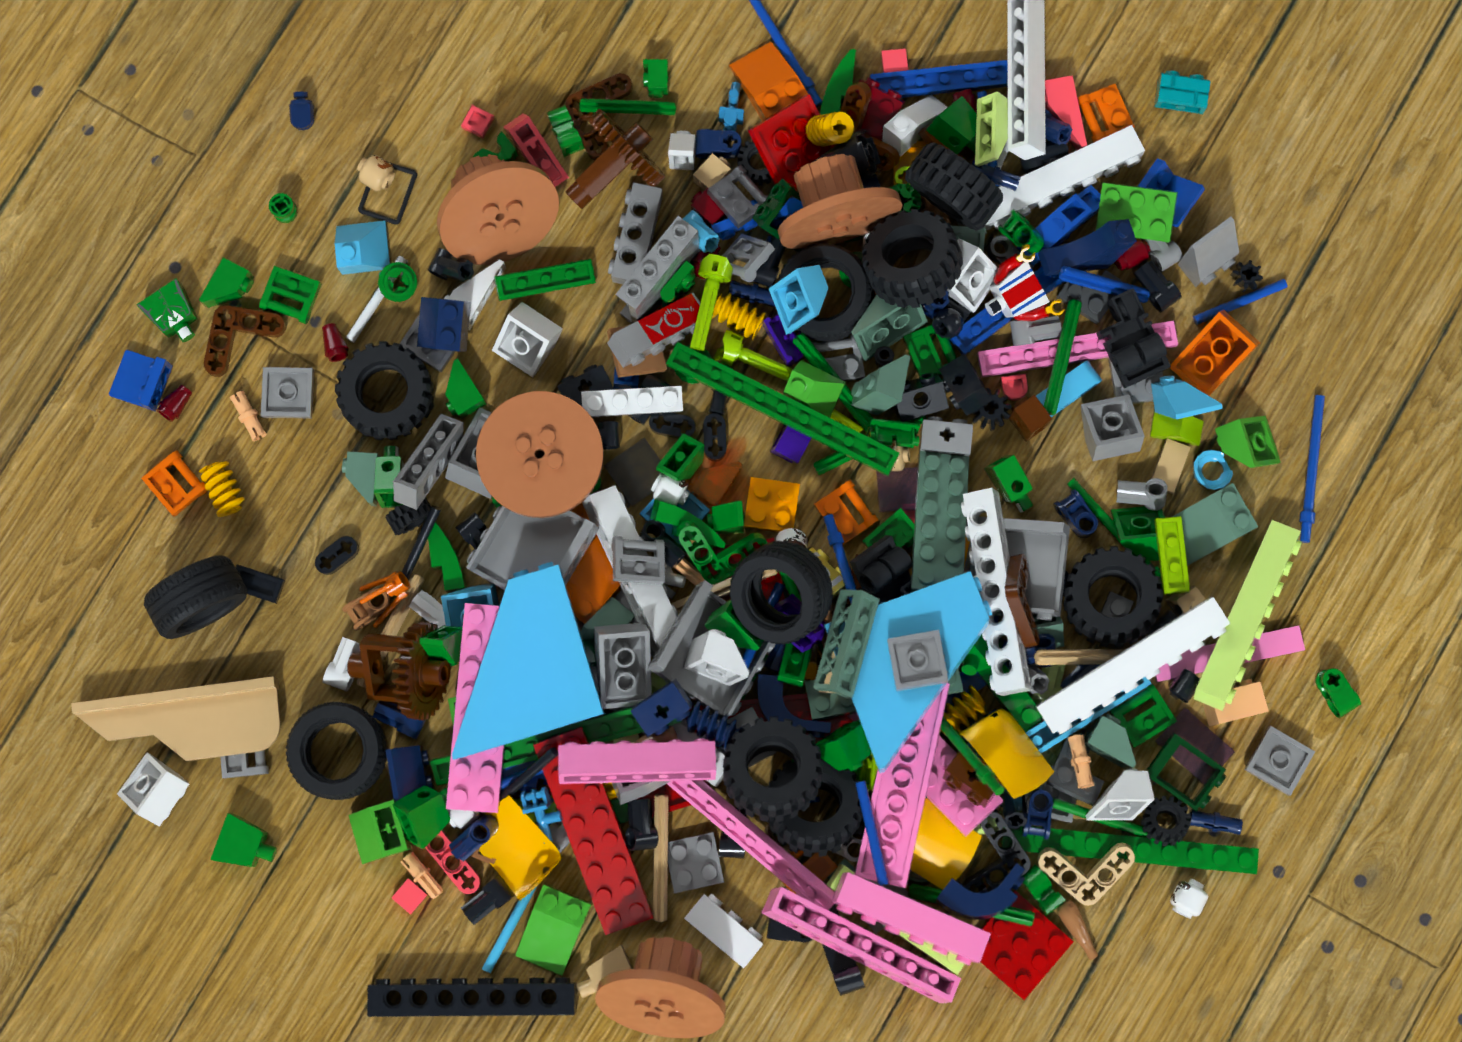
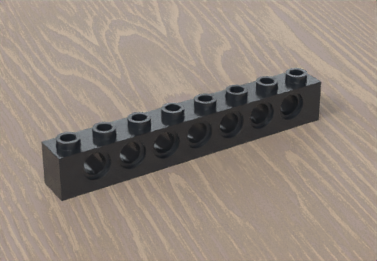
M535 977L529 978V982L519 983V978H503V983H493V978H478V983H467V978H452V983H442V978H428L426 983H416V979L406 978L401 979L400 983L390 984V979H375V984L368 985L367 1017L576 1014V982H570V977H557L555 982H545V978ZM495 989L503 991L505 995L504 1002L501 1004H497L492 1000V992ZM526 989L529 991L531 999L528 1003L524 1004L518 1000L517 994L519 990ZM546 989L555 991L557 998L554 1003H547L543 999V992ZM392 990H396L401 994V1002L399 1004H393L390 1001L389 994ZM418 990H423L427 994L425 1004L416 1002L415 993ZM443 990H449L453 994V1001L450 1004H445L441 1001L440 995ZM468 990H475L479 994V1000L476 1004H471L467 1001L466 993Z

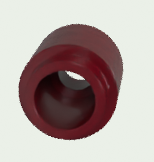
M1136 238L1137 242L1114 262L1120 271L1124 269L1129 270L1149 258L1150 247L1144 239Z

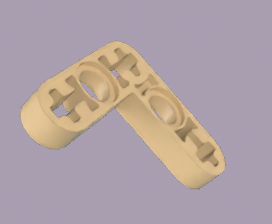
M1118 843L1104 855L1087 875L1059 851L1051 847L1042 849L1037 859L1042 871L1080 903L1090 906L1098 902L1132 866L1135 855L1130 845ZM1119 851L1121 853H1125L1127 851L1126 854L1128 858L1126 860L1121 858L1116 863L1117 867L1119 868L1118 870H1116L1113 864L1118 860L1117 853ZM1054 856V861L1059 866V869L1056 870V867L1051 863L1045 865L1044 857L1051 858ZM1101 869H1110L1112 876L1108 880H1101L1098 877ZM1065 871L1075 872L1076 878L1072 882L1063 881L1061 877ZM1092 879H1095L1097 883L1095 886L1093 884ZM1092 888L1093 895L1091 897L1089 895L1083 897L1082 890H1090Z

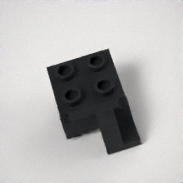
M1134 288L1110 298L1108 307L1112 317L1118 323L1096 334L1099 340L1105 337L1108 338V341L1104 342L1103 345L1125 389L1170 368L1171 365L1166 357L1167 351L1162 338L1158 333L1154 332L1151 326L1153 324L1152 321L1144 323V319L1149 315L1145 313Z
M885 535L850 561L862 590L878 598V605L904 596L900 592V588L911 581L908 569L912 567V560L904 549L896 546L892 536ZM911 587L906 590L908 593H912L910 592Z

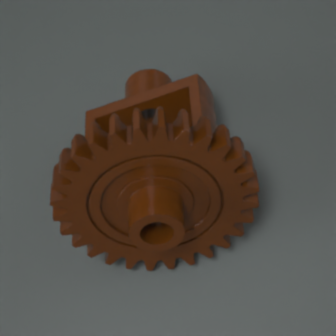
M598 109L590 117L589 122L595 131H599V136L606 135L604 142L611 141L613 144L565 192L575 204L583 209L630 163L633 164L631 170L639 169L637 176L644 174L642 177L643 181H646L652 187L658 185L665 178V175L643 151L653 141V138L637 122L625 132L609 115Z
M420 622L407 629L408 632L403 633V636L368 634L361 640L359 644L360 653L354 652L350 655L347 670L351 678L365 679L368 700L398 702V709H401V713L409 719L425 720L435 715V710L440 709L439 702L443 703L444 701L442 693H447L445 685L449 684L451 670L448 661L431 659L420 644V638L438 629V625ZM381 651L397 652L401 655V658L393 660L399 664V668L392 669V672L398 674V678L392 680L396 685L385 684Z

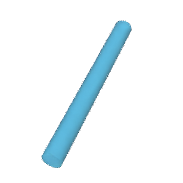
M537 886L522 900H518L482 967L484 971L492 972Z

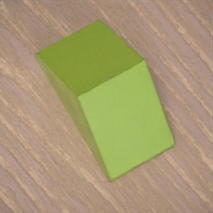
M1154 412L1150 437L1163 440L1168 438L1179 443L1199 446L1204 421L1193 416L1176 420Z

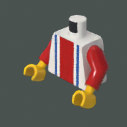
M1024 245L1021 248L1020 254H1014L999 265L993 278L994 283L990 286V291L994 298L985 304L986 310L991 316L1002 311L1006 318L1013 317L1017 321H1036L1050 316V313L1057 316L1065 311V309L1061 311L1054 309V304L1062 302L1061 299H1055L1050 306L1047 305L1050 301L1028 263L1034 260L1036 252L1030 256L1024 254V251L1028 250L1030 245Z

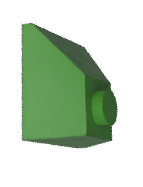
M801 360L792 370L783 395L830 418L846 382Z
M1266 416L1242 418L1215 428L1217 442L1222 452L1244 465L1255 468L1281 463Z

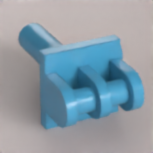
M732 82L728 107L720 106L719 122H724V130L736 131L737 124L743 125L744 109H737L741 84L738 82Z
M542 787L540 791L533 789L531 793L521 792V801L524 808L522 810L523 814L534 812L539 829L552 842L553 838L549 824L563 821L561 811L545 814L544 809H547L554 802L553 798H550L548 788Z

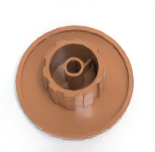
M488 154L485 157L476 156L471 158L469 162L464 165L461 164L455 171L456 175L454 179H451L452 189L444 198L437 216L439 236L450 254L457 259H467L476 265H492L499 259L506 262L517 258L536 246L547 235L556 220L559 198L551 179L540 168L525 162L505 161L504 159L501 161L496 155Z
M837 154L831 157H823L804 165L798 172H795L794 179L803 208L790 215L781 223L778 228V235L781 244L791 249H803L814 244L819 245L820 243H842L873 231L874 227L879 222L881 224L884 223L885 218L888 216H896L902 209V202L899 193L894 189L884 187L864 188L855 158L852 155Z
M547 391L523 393L510 398L498 406L485 421L476 446L478 472L490 495L511 512L532 518L557 516L570 511L582 503L597 484L604 459L601 435L589 413L572 399Z
M652 937L646 939L645 942H641L638 946L634 969L617 971L602 978L598 983L595 996L599 1009L613 1021L635 1031L667 1038H696L712 1034L722 1027L726 1014V1005L723 999L714 990L699 982L703 961L700 950L692 947L690 943L669 937Z

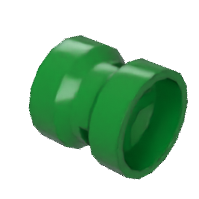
M278 193L269 201L270 212L279 222L290 223L296 218L298 209L287 194Z

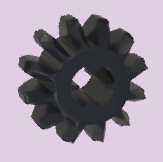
M986 388L992 401L971 413V415H977L973 418L972 422L975 424L981 420L980 429H984L986 424H989L990 430L993 431L995 423L999 427L1004 426L1003 419L1008 420L1010 418V414L1006 411L1010 410L1012 406L1011 404H1003L1008 399V396L1004 395L999 398V389H996L994 395H991L990 388ZM988 404L992 405L991 408L995 407L993 414H988L989 410L985 411Z

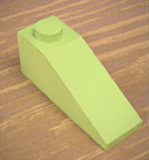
M997 91L977 99L975 165L979 167L998 160L1008 140V98Z

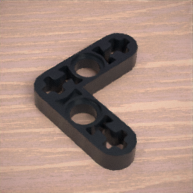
M996 809L980 825L1001 858L964 881L963 887L971 891L970 886L973 884L979 887V893H987L996 889L1008 875L1003 865L1007 864L1011 871L1015 866L1014 859L1017 857L1019 860H1022L1023 865L1021 867L1025 869L1023 875L1030 868V860L1012 830L1004 822L1001 813ZM989 816L993 819L996 818L995 822L999 828L996 833L990 823L987 824V817ZM1002 836L1011 837V845L1006 848L1000 847L998 845L999 838ZM994 870L1003 872V878L998 882L989 879L990 873ZM985 877L989 885L988 888H986L985 883L983 884L981 878Z

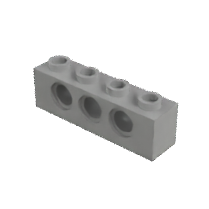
M633 182L632 190H627L625 204H628L626 213L622 212L619 227H622L621 237L616 236L614 250L617 251L615 260H610L608 269L612 282L624 284L649 253L663 198L662 188ZM639 207L647 210L643 216L635 215L634 211ZM637 230L642 235L636 240L630 239L628 235L631 231ZM626 254H633L636 256V259L632 263H626L623 261V257Z
M440 414L394 479L395 502L416 510L447 467L463 438V422Z

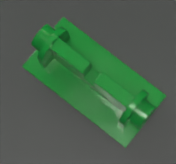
M871 419L866 436L883 445H892V439H896V446L913 448L919 445L917 433L921 425L910 422Z

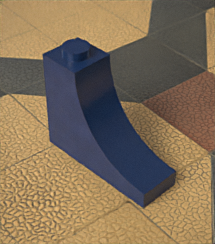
M1129 219L1108 221L1096 231L1078 240L1061 246L1042 249L1038 256L1045 276L1058 275L1062 266L1081 271L1108 269L1137 240Z

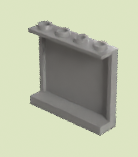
M676 217L615 294L627 303L620 312L623 318L633 324L656 310L662 302L661 289L685 261L690 263L699 253L697 229L681 217Z
M499 506L493 515L494 521L490 528H486L480 537L481 543L477 550H473L470 553L466 568L505 590L508 580L514 578V573L527 569L529 573L539 570V565L553 562L554 566H560L565 584H567L599 527L572 511L553 517L532 518L516 514L503 506Z
M978 517V523H984L987 517ZM1003 518L1009 556L1024 554L1028 562L1029 575L1025 596L1032 615H1037V619L1052 620V616L1060 617L1070 526L1064 522ZM986 537L983 540V548L989 547L991 537ZM970 541L964 573L971 571L972 576H975V566H972L969 558V551H972ZM994 561L987 564V573H991L995 569ZM998 586L991 589V598H995L999 594ZM998 611L995 616H1002L1003 611Z
M704 580L695 586L647 669L668 683L677 679L687 696L696 702L700 701L704 707L710 706L709 710L713 713L718 710L720 718L724 715L734 716L741 707L742 703L739 702L743 694H747L753 686L754 682L751 680L754 674L759 673L765 664L763 659L766 653L771 652L776 644L763 641L761 647L756 650L748 668V678L730 686L685 669L684 664L692 639L708 632L704 625L713 611L726 603L725 600L710 591L713 585ZM737 647L741 657H743L746 648Z

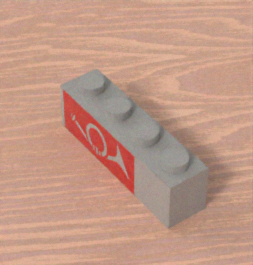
M693 292L613 333L607 344L623 368L630 364L636 366L645 360V356L649 354L655 356L662 352L666 345L670 343L676 345L677 342L680 343L685 339V335L689 333L693 335L700 302Z

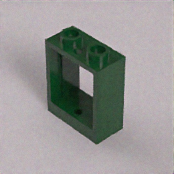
M781 178L778 184L773 186L769 196L763 204L758 206L752 217L761 228L779 240L778 229L770 223L791 196L801 201L798 189L783 178Z
M1175 732L1171 734L1145 770L1148 771L1150 779L1195 811L1199 807L1203 809L1211 799L1209 795L1214 786L1219 788L1226 778L1224 774L1226 769ZM1180 745L1214 768V771L1193 800L1159 776L1161 770Z

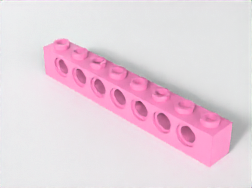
M783 887L771 889L761 912L938 1003H949L954 998L961 980L960 977Z

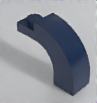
M759 674L757 686L758 702L761 712L767 721H770V717H778L780 722H784L785 718L793 720V726L802 725L806 728V732L812 734L814 738H824L825 734H830V722L799 719L787 710L783 701L784 682L777 681L778 676Z
M1016 863L1003 882L996 889L987 893L971 892L952 878L936 898V903L949 913L965 919L981 920L994 917L1007 910L1017 900L1018 896L1010 890L1013 888L1017 891L1025 880L1022 876L1025 869Z

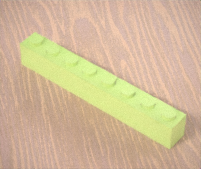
M1274 520L1271 521L1229 614L1228 621L1230 624L1225 627L1227 631L1220 635L1197 685L1194 695L1195 700L1223 711L1226 703H1232L1237 691L1233 689L1236 681L1241 683L1246 668L1242 666L1245 660L1250 661L1256 648L1252 646L1254 639L1260 640L1265 628L1262 621L1264 617L1270 618L1275 605L1271 601L1274 596L1279 597L1284 583L1280 582L1282 576L1288 577L1293 562L1289 560L1292 554L1297 556L1302 545V541L1298 540L1301 533L1300 530Z

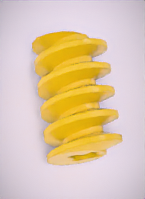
M844 112L814 116L806 125V134L810 142L822 147L847 142L854 131L853 120Z
M728 293L725 297L721 294L716 300L712 318L719 314V323L727 320L726 326L728 328L736 324V333H740L744 329V337L748 338L753 334V340L763 325L766 313L763 312L758 317L756 316V307L749 312V303L746 302L740 307L739 297L731 302L732 293Z
M228 461L215 462L199 470L200 473H203L201 475L202 481L207 482L205 489L211 491L209 498L215 500L212 503L213 507L219 509L216 512L218 517H225L242 509L239 504L245 500L244 497L236 498V495L241 491L240 488L232 489L237 480H228V477L233 474L232 470H224L229 465Z
M972 685L968 687L970 694L965 691L960 693L962 700L957 697L952 699L954 707L949 703H946L945 706L946 713L944 712L943 716L958 733L962 732L959 724L962 723L967 727L970 726L969 717L975 721L978 720L977 711L983 715L986 714L984 708L986 703Z

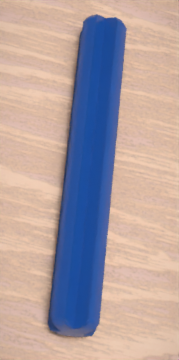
M1062 266L1058 274L1062 281L1116 296L1134 288L1140 303H1146L1150 297V292L1145 288L1071 267Z

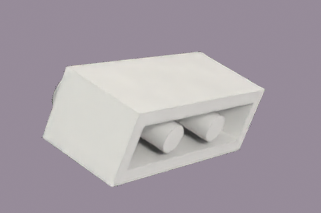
M712 893L709 897L704 894L684 919L744 968L762 947L763 943L760 939L763 936L752 927L748 930L740 924L743 919L732 910L729 913L724 911L720 907L723 903Z

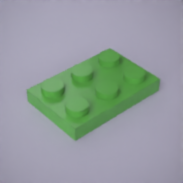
M1103 182L1096 230L1108 221L1129 219L1135 238L1171 242L1178 192Z

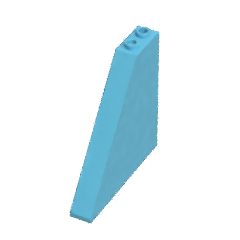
M553 562L545 563L538 566V571L529 573L528 569L513 574L514 578L508 580L452 752L453 760L605 714L559 565L554 566Z
M971 571L879 604L877 607L856 688L851 699L879 773L886 771L947 684L943 683L896 691L887 639L939 630L949 681L988 626L989 616L992 615L987 600L982 601L979 592L983 591L978 577L973 578ZM831 622L825 624L827 635L830 629ZM845 622L840 625L839 634L844 631ZM838 646L833 650L835 656L838 654Z

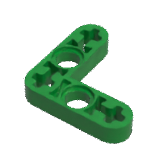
M692 521L682 522L676 531L681 545L704 580L711 585L720 583L734 574L736 567L746 558L743 551L744 548L750 555L756 550L753 547L754 542H757L760 547L768 543L762 534L752 533L716 555L696 523ZM686 530L692 532L696 540L695 542L691 543L689 537L685 535ZM699 548H706L708 550L703 558L695 557V551ZM738 553L741 555V560L738 563L731 564L728 562L732 554ZM708 563H711L714 570L717 571L716 575L713 576L707 567Z

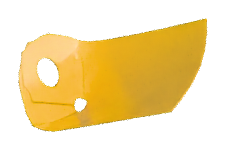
M1001 708L959 733L993 770L1013 799L1040 787L1055 772L1016 719L1005 709ZM996 712L998 713V716H997V717H992V716H991V715H993V714L996 713Z
M507 796L499 802L498 813H486L496 818L499 827L496 834L488 842L484 843L479 851L485 857L496 859L494 864H490L520 901L552 871L561 860V855L557 847L527 814H523L518 804L510 796ZM480 825V829L487 833L486 828ZM544 867H549V870L543 874Z
M926 798L910 870L943 890L952 878L956 881L967 868L982 835L973 830L965 837Z

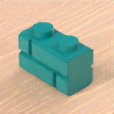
M1177 71L1161 73L1157 82L1154 107L1203 114L1208 104L1211 81L1204 79V76L1198 74L1186 77L1180 76V73Z

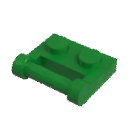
M688 261L684 262L661 289L660 295L663 308L675 302L683 292L687 294L695 285L693 281L695 279L694 266Z
M274 266L260 300L259 308L266 311L271 309L296 318L300 323L307 324L322 284L320 281ZM275 293L304 303L303 307L300 310L272 300L273 294Z
M932 325L903 336L919 377L925 373H937L941 376L942 374L939 369L945 366L942 365L930 335L936 334ZM937 335L947 362L950 363L956 359L949 339L941 338Z
M1150 684L1144 691L1120 706L1109 710L1111 716L1121 721L1120 726L1126 729L1132 748L1139 746L1177 722L1153 684ZM1152 699L1154 701V706L1127 722L1123 715L1147 700Z

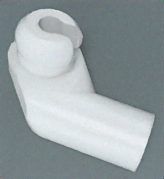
M665 563L664 584L683 588L686 576L673 573L671 567Z

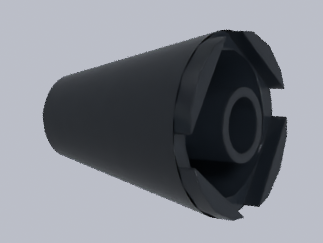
M863 128L853 133L847 142L837 144L814 160L817 161V159L837 154L852 155L855 158L861 179L875 178L882 173V169L877 171V165L881 163L877 147L872 137L867 138L864 135L868 131Z

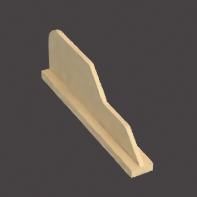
M275 677L71 703L72 714L79 717L107 741L154 735L185 761L260 752L268 749L275 743L281 729L278 700L279 680Z

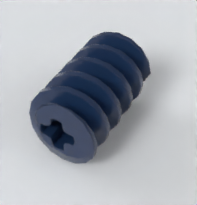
M697 701L687 719L688 732L693 733L697 729V737L701 738L706 734V739L709 741L715 739V746L720 747L724 743L725 750L727 744H731V737L735 732L741 733V727L739 729L736 728V719L728 724V715L718 719V710L710 715V706L708 705L703 710H700L701 702Z

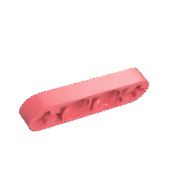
M441 830L438 835L444 839L443 848L434 850L430 843L425 848L462 893L473 894L477 892L481 886V879L467 860L464 862L460 860V866L456 870H450L447 867L446 860L449 856L453 855L449 847L452 841ZM465 866L468 868V871L463 873L468 878H475L473 882L475 887L473 889L463 887L465 880L462 876H459L458 879L454 877Z

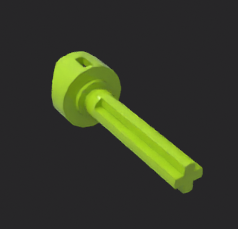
M708 254L700 263L698 274L707 280L690 348L698 351L705 350L720 283L731 281L733 268L726 257Z
M726 329L722 339L724 345L717 349L714 360L731 367L733 362H736L738 359L745 364L788 382L793 370L792 368L743 347L742 341L744 336Z

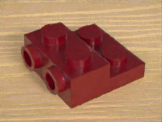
M869 77L866 80L860 79L859 82H865L871 89V99L862 128L868 131L866 132L867 134L882 141L883 126L902 110L905 101L901 100V94L891 89L888 92L879 88L880 83ZM856 90L855 92L858 93V100L862 98V96L859 94L860 90ZM848 110L847 114L853 122H856V113Z

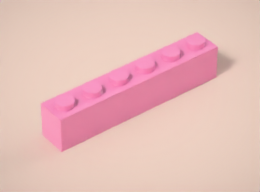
M673 739L657 743L655 740H645L642 743L618 741L616 744H605L601 741H595L585 745L568 742L564 745H558L559 784L716 780L715 741L696 739L694 742H683L680 739Z
M849 872L842 874L831 901L838 905L837 910L851 915L852 911L861 914V920L872 925H875L876 921L886 925L884 930L899 935L900 932L909 935L908 940L919 945H923L924 942L933 945V951L942 955H947L950 952L957 955L956 961L969 966L971 962L980 963L991 935L989 932Z

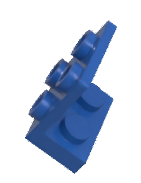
M1158 158L1137 186L1178 192L1174 227L1180 226L1205 190L1201 184L1174 175L1166 162Z
M126 350L109 391V396L156 412L173 365L159 357L153 359Z

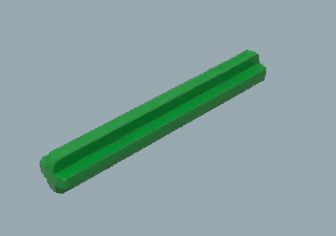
M580 99L579 109L581 112H596L598 109H601L605 113L675 115L676 103Z

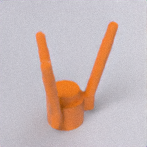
M395 571L387 577L359 588L360 591H365L384 584L383 587L362 598L360 604H364L385 591L391 597L397 596L373 624L374 628H377L399 602L409 595L406 590L410 588V582L400 571Z

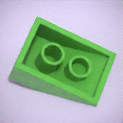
M543 884L515 956L563 976L593 904Z

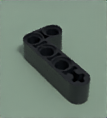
M834 903L828 911L840 916ZM822 944L839 995L843 996L865 988L856 961Z

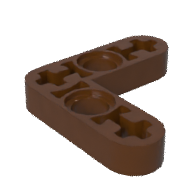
M615 74L571 94L566 100V108L574 122L575 129H577L582 139L587 155L593 160H596L608 148L607 142H604V135L596 136L599 131H595L594 128L589 133L581 131V124L589 121L593 112H582L583 115L579 117L576 108H572L573 102L577 101L579 103L580 99H593L592 94L596 90L604 91L606 93L605 99L621 100L627 97L632 91V82L626 74ZM618 81H621L623 84L627 83L625 90L621 91L620 88H616ZM608 85H610L613 96H610L609 89L607 88ZM593 137H595L598 146L603 145L601 153L597 154L596 151H591L593 150V143L591 141Z
M856 82L847 89L840 111L847 114L848 110H852L856 113L857 120L853 122V133L862 128L871 99V89L865 82ZM856 90H860L859 94L862 96V98L858 100V93L855 92ZM864 133L867 138L872 137L881 160L877 168L887 171L899 163L900 155L896 148ZM885 154L889 155L888 159L891 160L889 163L886 162L887 158L884 156Z
M228 305L218 307L213 315L205 353V370L214 377L223 376L227 372L236 331L276 338L285 333V320L280 315ZM226 312H228V314L232 317L231 319H227L225 324V327L227 329H230L229 332L223 329H217L218 327L223 328L224 321L220 318V316L225 315ZM249 315H253L257 319L256 324L251 328L244 326V319ZM262 317H264L265 323L273 324L274 320H276L280 327H276L272 331L269 326L262 325ZM225 335L227 337V344L224 347L215 346L217 336ZM213 350L218 353H225L224 356L219 354L218 361L222 364V366L217 367L216 371H214V368L210 366V364L215 363L217 359V355L215 353H212Z
M1024 554L1010 556L1005 581V595L1025 648L1038 646L1040 638L1025 596L1029 575L1028 562Z

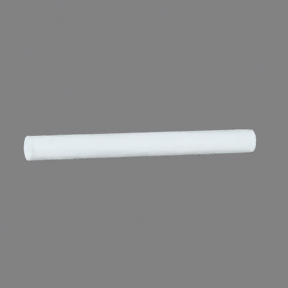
M398 256L395 262L406 264L407 260ZM388 278V279H390L391 282H394L396 278ZM379 287L346 336V339L353 343L356 341L384 298L380 293Z

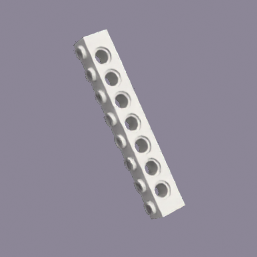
M993 488L963 494L964 502H961V509L964 517H967L968 526L965 527L967 540L971 541L972 551H969V558L972 566H975L976 572L973 578L978 577L983 590L979 594L982 601L987 600L992 615L989 616V624L982 633L988 645V650L985 652L986 660L992 669L990 685L992 690H995V693L1001 696L1031 691L1032 687L1025 647L1005 595V581L1010 556L999 492ZM986 512V521L982 524H979V515ZM986 537H991L989 547L983 548V540ZM994 561L995 569L991 573H987V564ZM998 586L999 594L995 598H991V589ZM998 611H1003L1002 621L995 623V614ZM1002 636H1007V645L999 648V639ZM1006 661H1011V670L1004 674L1002 670L1003 664Z

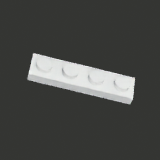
M682 386L581 392L582 407L591 417L683 412Z

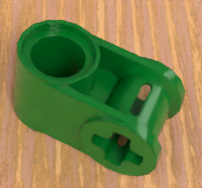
M1012 209L1011 215L1005 223L997 227L1004 236L1018 247L1022 248L1026 244L1030 245V248L1026 250L1030 254L1038 253L1044 245L1043 236L1015 209Z
M1332 668L1322 670L1317 674L1315 678L1316 686L1337 718L1343 717L1361 705L1358 694L1350 686L1340 670ZM1329 676H1332V677H1333V680L1331 681V685H1328V684H1327V681L1329 680Z

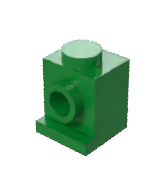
M643 59V87H648V97L658 99L662 98L663 95H668V59Z

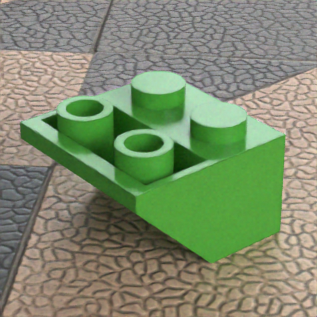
M396 801L384 802L348 815L362 864L412 849L392 804Z

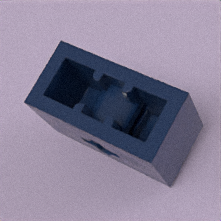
M674 679L633 706L630 712L647 736L653 733L658 736L669 728L667 724L674 719L679 722L690 714L689 709H691L693 703L677 679ZM660 705L661 707L667 706L669 708L667 714L665 712H658Z

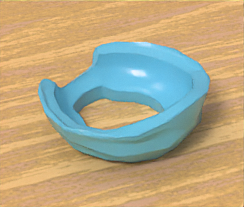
M1206 450L1198 455L1194 462V477L1200 485L1207 489L1218 490L1230 483L1233 471L1230 470L1224 458V453L1217 450ZM1218 461L1222 465L1223 473H1221L1217 480H1207L1202 474L1203 465L1207 462Z

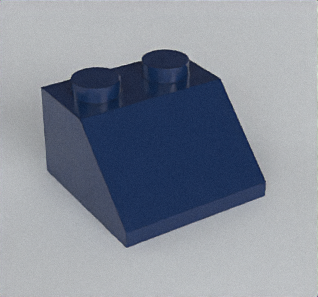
M421 297L417 347L459 352L467 351L471 302Z
M421 745L386 750L394 801L400 800L422 786H428L434 790L433 777L428 775L426 765H430L428 750H424Z

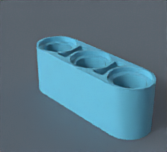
M1088 360L1065 375L1056 414L1102 381ZM1048 388L1036 396L1043 406Z

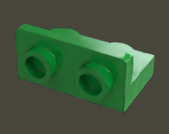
M900 508L862 542L869 548L885 535L892 536L897 547L905 546L908 549L913 544L914 523Z

